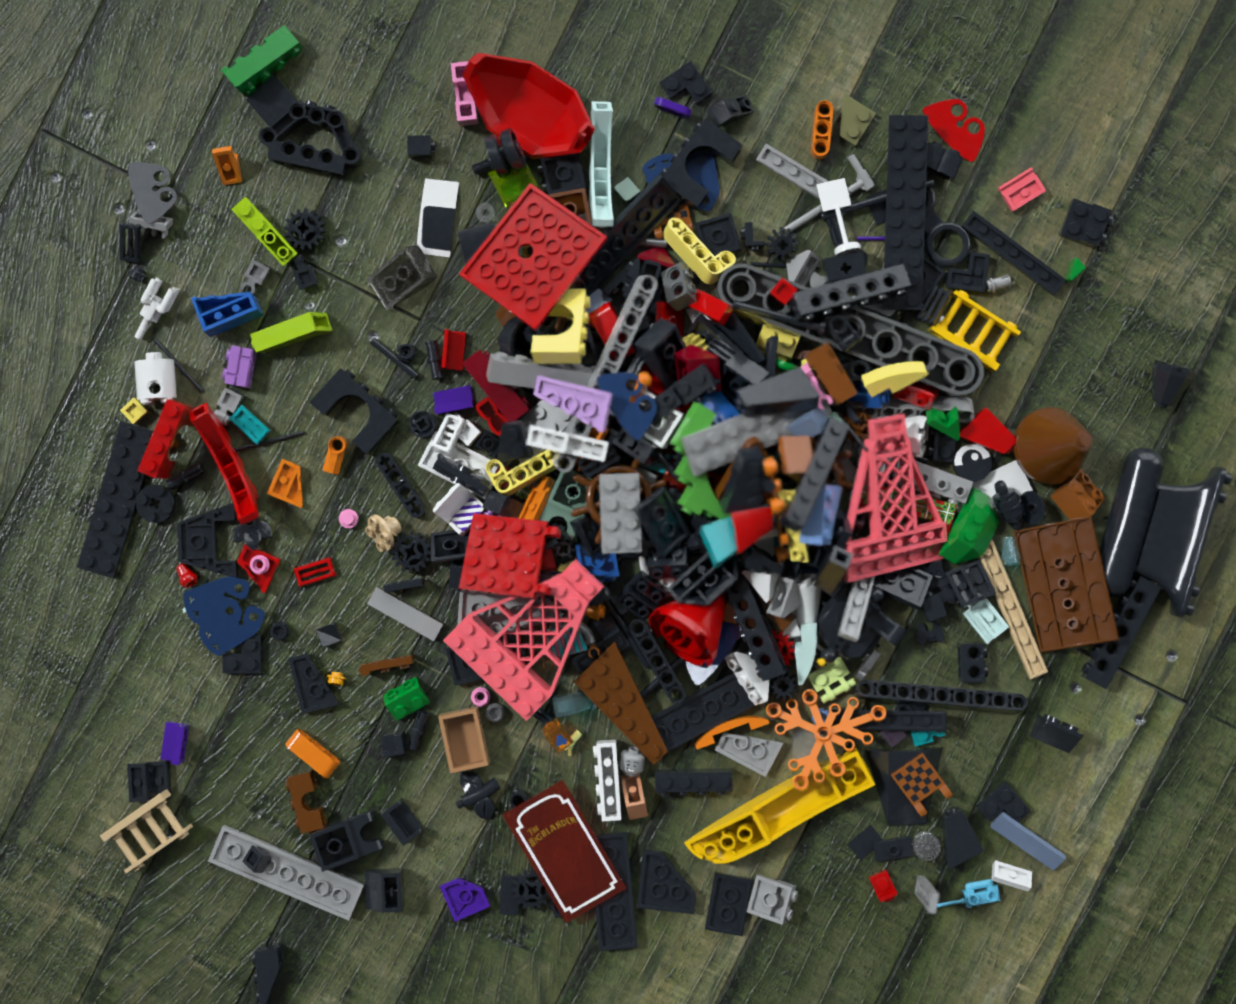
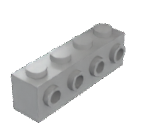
M900 459L894 466L898 470L900 468ZM916 461L932 497L937 499L945 497L949 503L959 506V503H966L973 484L972 481ZM892 471L890 478H894L896 473ZM901 478L897 483L899 485H902ZM914 479V489L915 491L920 492L918 485Z

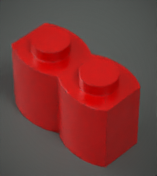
M486 397L476 405V409L479 415L488 421L492 432L500 436L502 425L504 422L509 421L500 413V410L492 400Z

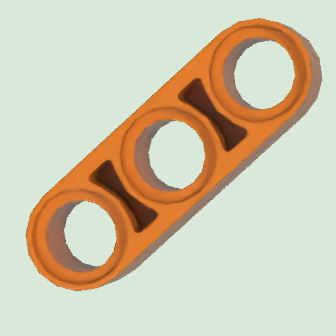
M827 100L820 101L814 111L810 152L812 157L817 160L825 158L830 149L833 105ZM819 108H826L828 110V114L822 115L819 112ZM817 127H824L827 133L820 134L817 131ZM821 145L824 147L825 152L818 153L815 147Z
M297 729L285 743L289 750L325 778H329L340 765V761L301 729Z

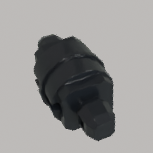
M999 480L994 484L996 494L992 496L996 511L999 513L1003 523H1010L1014 530H1020L1023 528L1022 517L1025 515L1022 500L1019 498L1015 488H1008L1004 481Z

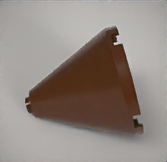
M1046 407L1037 409L1023 418L1015 432V436H1017L1016 447L1013 448L1019 467L1029 478L1038 483L1059 484L1070 480L1080 471L1091 449L1093 440L1088 431L1071 413L1061 408Z

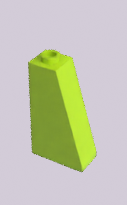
M308 312L250 334L251 344L256 353H265L332 331V327L327 313Z

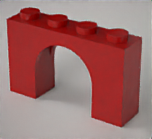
M166 400L137 471L153 478L169 479L176 462L169 459L172 442L181 427L184 425L191 426L192 422L189 411L195 407L176 400Z

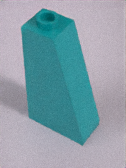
M768 503L764 504L763 508L769 507ZM772 514L773 525H774L775 520H776V515H773V514ZM731 516L702 526L700 534L714 568L719 567L737 553Z

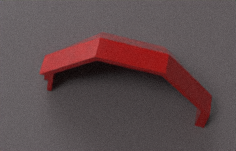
M483 53L475 54L468 61L463 78L487 130L500 138L501 131L511 128L521 145L523 153L531 159L580 153L587 146L595 128L575 89L532 61Z

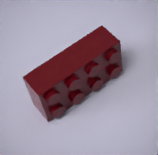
M479 349L464 361L462 365L508 421L521 420L530 411L529 407L531 404L524 396H518L517 392L519 390L516 386L488 382L486 374L490 354Z

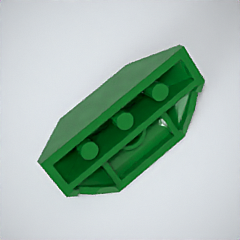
M975 487L971 488L967 501L963 504L947 536V541L944 542L938 554L939 556L953 564H957L984 555L1000 523L988 495Z

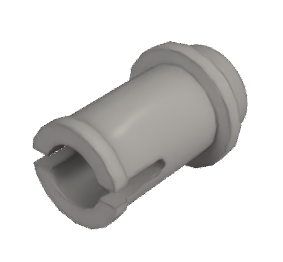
M1008 274L995 279L989 278L986 281V290L995 293L998 289L1011 286V279Z

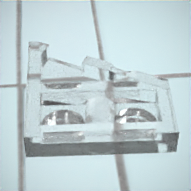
M800 727L793 729L792 758L800 759L810 755L816 742L813 733ZM825 731L820 733L821 737H826L827 735Z

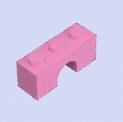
M468 61L451 63L459 126L479 124L477 106L463 78Z

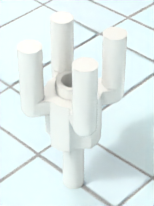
M157 277L150 280L141 298V303L144 306L140 315L144 319L134 336L139 340H142L151 321L157 323L161 314L169 312L180 291L173 287L168 289L164 299L156 296L162 280Z

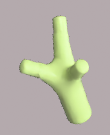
M576 730L566 741L567 744H561L559 747L555 745L554 749L564 748L565 751L568 749V756H571L572 748L582 734Z

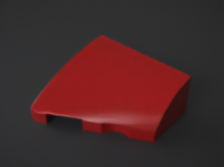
M771 507L731 513L737 554L742 553L744 549L756 543L762 536L767 535L773 530Z

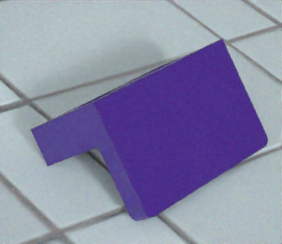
M469 385L433 393L436 415L475 408L471 386Z
M166 722L161 751L162 760L171 761V764L180 765L184 762L189 724Z

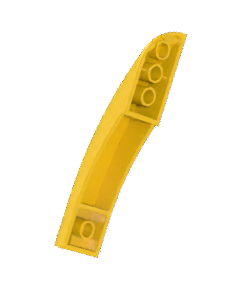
M856 747L852 752L836 755L838 761L845 765L846 771L842 777L835 778L831 775V762L827 759L819 763L821 771L825 774V781L823 783H816L814 781V773L811 770L808 776V788L804 791H798L793 786V778L795 777L793 776L723 816L684 843L700 859L712 861L716 864L733 862L771 844L773 840L822 811L874 786V779ZM836 767L834 772L840 773L841 768ZM822 774L816 775L817 780H821L823 778ZM802 780L798 781L797 785L800 787L804 786L805 782Z

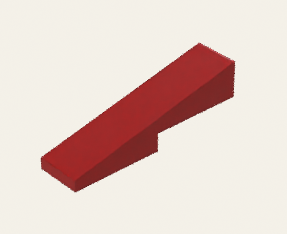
M696 288L697 302L687 307L695 312L702 313L704 316L724 326L734 309L729 304Z

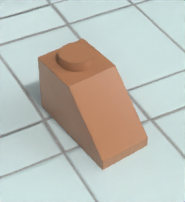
M640 774L634 777L622 775L621 782L629 820L647 817L648 812Z

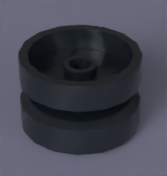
M511 128L501 131L500 139L494 134L485 138V147L489 159L500 178L510 175L511 167L516 172L526 169V160L521 145Z

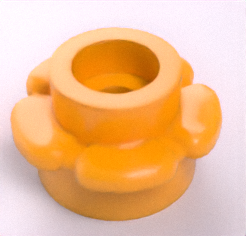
M332 672L331 675H327L329 678L328 684L343 686L346 680L343 677V673Z

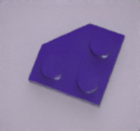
M459 877L440 885V889L455 922L491 905L483 887Z

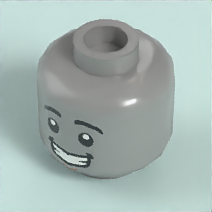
M630 746L629 749H625L621 753L620 769L627 776H638L644 770L646 756L636 746Z

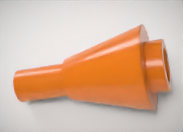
M603 603L597 606L589 605L584 615L600 621L601 618L605 617L606 607H603Z

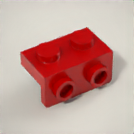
M914 382L895 392L893 398L930 410L938 396L939 390Z

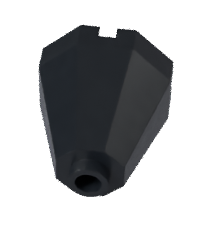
M1154 360L1152 366V400L1156 401L1155 405L1167 408L1168 405L1173 406L1194 380L1196 372L1174 364L1171 365L1167 362Z

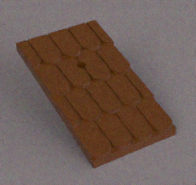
M1088 516L1013 531L1040 652L1048 653L1120 641L1092 517Z

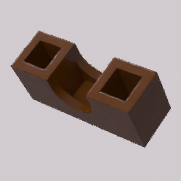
M313 769L292 774L286 781V789L292 796L290 800L291 808L296 812L297 816L295 818L296 827L300 829L301 834L323 829L327 825L323 807L312 808L305 801L306 793L318 788Z

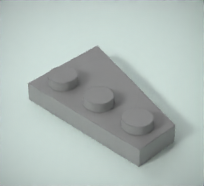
M723 732L714 750L766 777L783 742Z

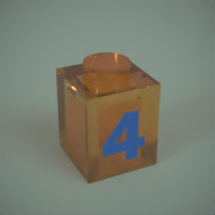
M558 718L548 722L542 728L545 738L558 753L574 742L570 733Z

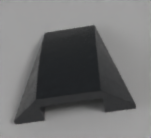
M923 747V750L897 751L866 749L888 826L923 825L927 823L933 793L920 801L927 811V814L921 817L891 774L921 753L924 754L935 771L938 772L943 747Z

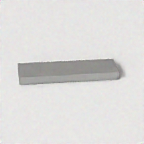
M765 144L756 159V162L819 200L816 184L829 182L768 144Z
M875 576L852 582L838 636L855 642L858 641Z
M376 587L367 603L432 641H435L444 625L388 592H384L379 587Z
M918 875L914 893L929 913L936 914L939 893L925 876Z

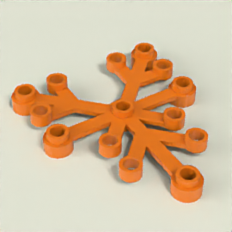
M764 449L762 451L763 457L767 456V451ZM768 457L764 460L765 476L773 480L774 473L778 472L775 460L773 461L772 457ZM773 480L776 488L772 492L765 490L764 498L766 504L768 503L771 507L772 514L776 515L774 526L777 528L778 536L775 537L778 538L779 547H774L776 560L779 563L789 558L787 547H783V545L789 544L787 533H782L781 526L783 525L779 524L782 517L781 511H785L783 499H778L777 492H781V485L779 480Z
M808 689L803 692L802 700L805 705L809 706L816 723L815 726L801 719L798 703L795 699H789L786 703V707L791 714L782 711L778 703H769L766 707L767 716L771 719L780 718L787 721L784 724L778 723L775 726L777 735L783 736L786 734V731L800 727L813 733L816 739L810 755L800 759H791L788 763L789 769L793 772L798 771L800 767L804 766L801 774L793 778L794 788L798 791H804L808 788V776L811 770H813V778L816 783H823L825 781V774L821 771L817 761L823 744L831 762V775L835 778L842 777L846 771L845 765L838 761L831 742L842 746L847 752L854 750L855 743L851 739L846 740L835 734L844 732L861 740L864 745H871L873 742L872 734L861 732L853 727L873 720L876 722L883 721L886 718L885 708L881 705H876L871 709V713L850 720L854 710L859 707V700L856 697H850L840 723L832 726L836 716L841 713V707L836 703L830 705L829 714L824 723L816 704L818 701L817 693L812 689ZM812 696L814 700L809 702L807 697ZM850 701H856V706H851L849 704ZM794 702L796 706L794 708H790L788 706L789 703ZM833 707H837L839 711L837 713H833L831 709ZM772 709L778 710L777 714L775 715L771 714L770 712ZM881 712L882 716L878 718L875 716V713ZM782 726L784 727V731L778 732L777 728ZM822 731L827 732V736L821 737L820 733ZM869 736L871 740L869 742H865L864 737ZM846 743H852L853 747L848 749L845 745ZM796 762L798 764L797 768H791V763ZM836 767L841 768V772L835 773L834 769ZM822 774L823 778L821 780H817L816 775ZM800 780L805 782L802 787L797 785Z

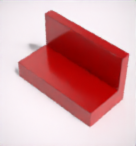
M445 329L441 366L443 369L463 371L462 363L464 362L466 332Z

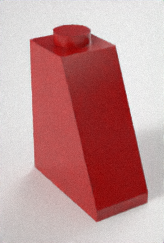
M987 407L982 408L971 422H968L959 430L960 439L980 445L998 454H1010L1014 450L1013 447H1016V437Z

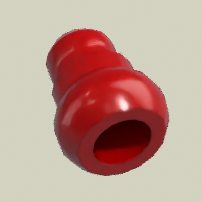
M181 563L177 566L176 571L182 587L189 588L197 583V575L188 568L187 564Z

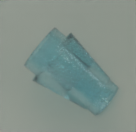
M1014 537L1002 538L1001 561H1003L1004 566L1019 564V559L1021 558Z

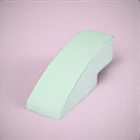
M817 623L802 624V642H796L795 644L798 685H803L814 661L817 643Z

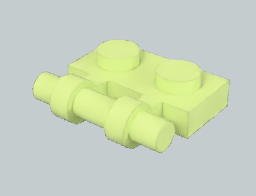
M840 656L833 663L827 664L824 669H816L807 676L816 692L822 689L826 692V694L820 697L823 704L829 700H835L836 696L843 692L847 693L851 690L850 688L857 685L853 678L847 682L844 679V676L850 674ZM838 680L841 685L831 690L829 685Z

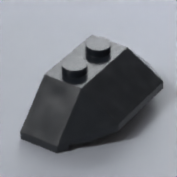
M707 552L674 581L667 590L680 604L709 606L738 580V554L736 553L719 567L714 568Z

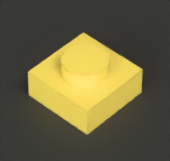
M135 397L120 410L132 424H137L149 412Z

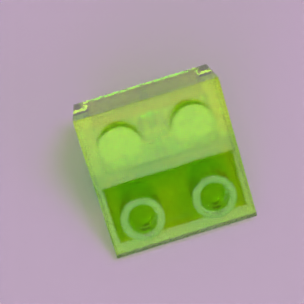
M528 165L526 169L518 172L514 171L511 167V174L500 178L495 170L488 173L505 208L510 206L509 202L516 201L530 183L539 189Z

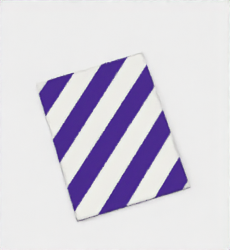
M471 497L451 520L464 532L472 523L473 513L480 514L484 509Z

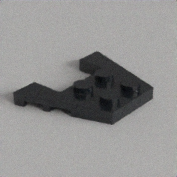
M234 503L177 523L179 562L230 577H238L237 560L218 561L216 522L236 520Z

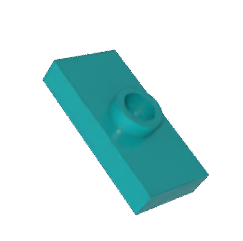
M241 405L229 418L257 445L271 432L244 405Z

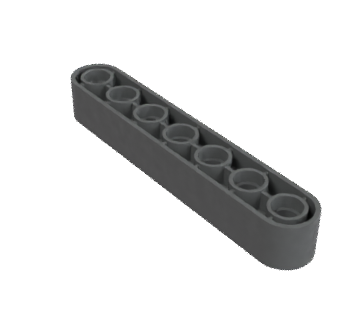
M735 264L722 273L717 284L716 297L731 307L733 302L738 301L772 310L768 305V300L772 297L769 293L782 277L748 264ZM785 279L796 289H798L795 293L810 289L808 287ZM737 282H742L748 287V294L744 297H737L732 291V286ZM829 297L832 302H837L835 298ZM790 300L782 310L776 311L795 316ZM810 302L812 306L819 307L817 303ZM857 306L852 307V309L846 312L836 311L827 317L821 315L819 323L821 320L826 321L822 335L817 334L818 331L757 315L768 322L773 328L800 337L799 340L816 347L829 342L835 354L853 361H865L873 369L897 363L914 362L913 356L915 352L921 351L926 354L928 359L925 365L928 375L917 380L916 383L939 390L938 394L943 396L959 397L971 393L978 388L983 379L984 368L982 361L971 350ZM836 316L844 317L849 324L854 326L862 339V343H857L849 349L847 354L842 351L827 329L828 321ZM835 320L833 328L840 331L842 324L840 321ZM884 337L890 340L892 347L889 353L879 351L877 348L879 338ZM953 365H957L963 370V378L960 381H955L950 377L949 371Z

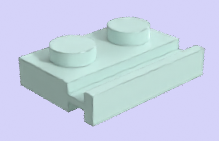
M988 599L973 604L967 611L962 613L986 644L1009 628Z

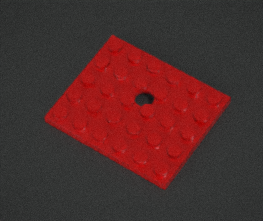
M530 183L459 275L537 331L606 242L607 236ZM522 246H531L533 248L532 256L526 259L521 258L518 253L519 249Z

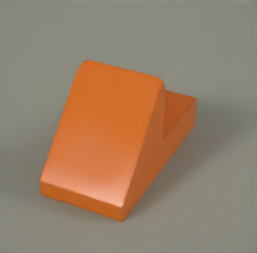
M232 146L212 149V155L223 185L242 182L238 154H234Z

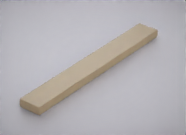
M991 539L984 555L978 559L996 591L994 597L1004 621L1009 626V633L1028 678L1031 680L1048 673V670L993 539Z

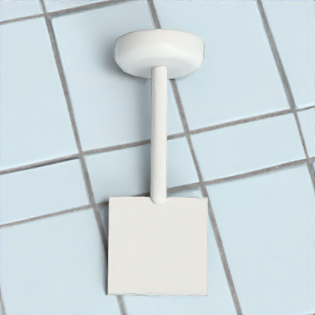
M845 178L816 184L823 212L836 211L844 244L836 247L834 250L835 256L860 252L862 250L860 243L848 242L840 208L851 206Z

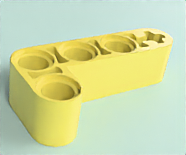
M671 218L663 230V238L706 284L717 282L722 273L734 265L736 261L734 254L729 251H723L714 256L679 218Z
M547 449L510 471H507L506 467L499 460L492 459L486 465V472L496 490L504 496H509L542 478L543 475L556 470L552 463L553 455L556 451ZM565 458L559 461L560 467L564 464ZM544 459H547L550 465H548ZM537 463H543L541 470H534ZM499 465L500 471L493 474V467ZM522 472H525V479L519 481L518 475ZM509 482L508 489L501 490L502 483Z

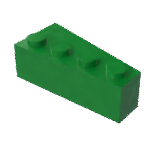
M285 25L265 38V44L252 47L248 56L243 58L239 56L235 59V65L230 68L225 66L221 69L244 97L254 93L257 90V86L271 78V75L276 70L283 69L289 59L295 58L300 54L303 47Z

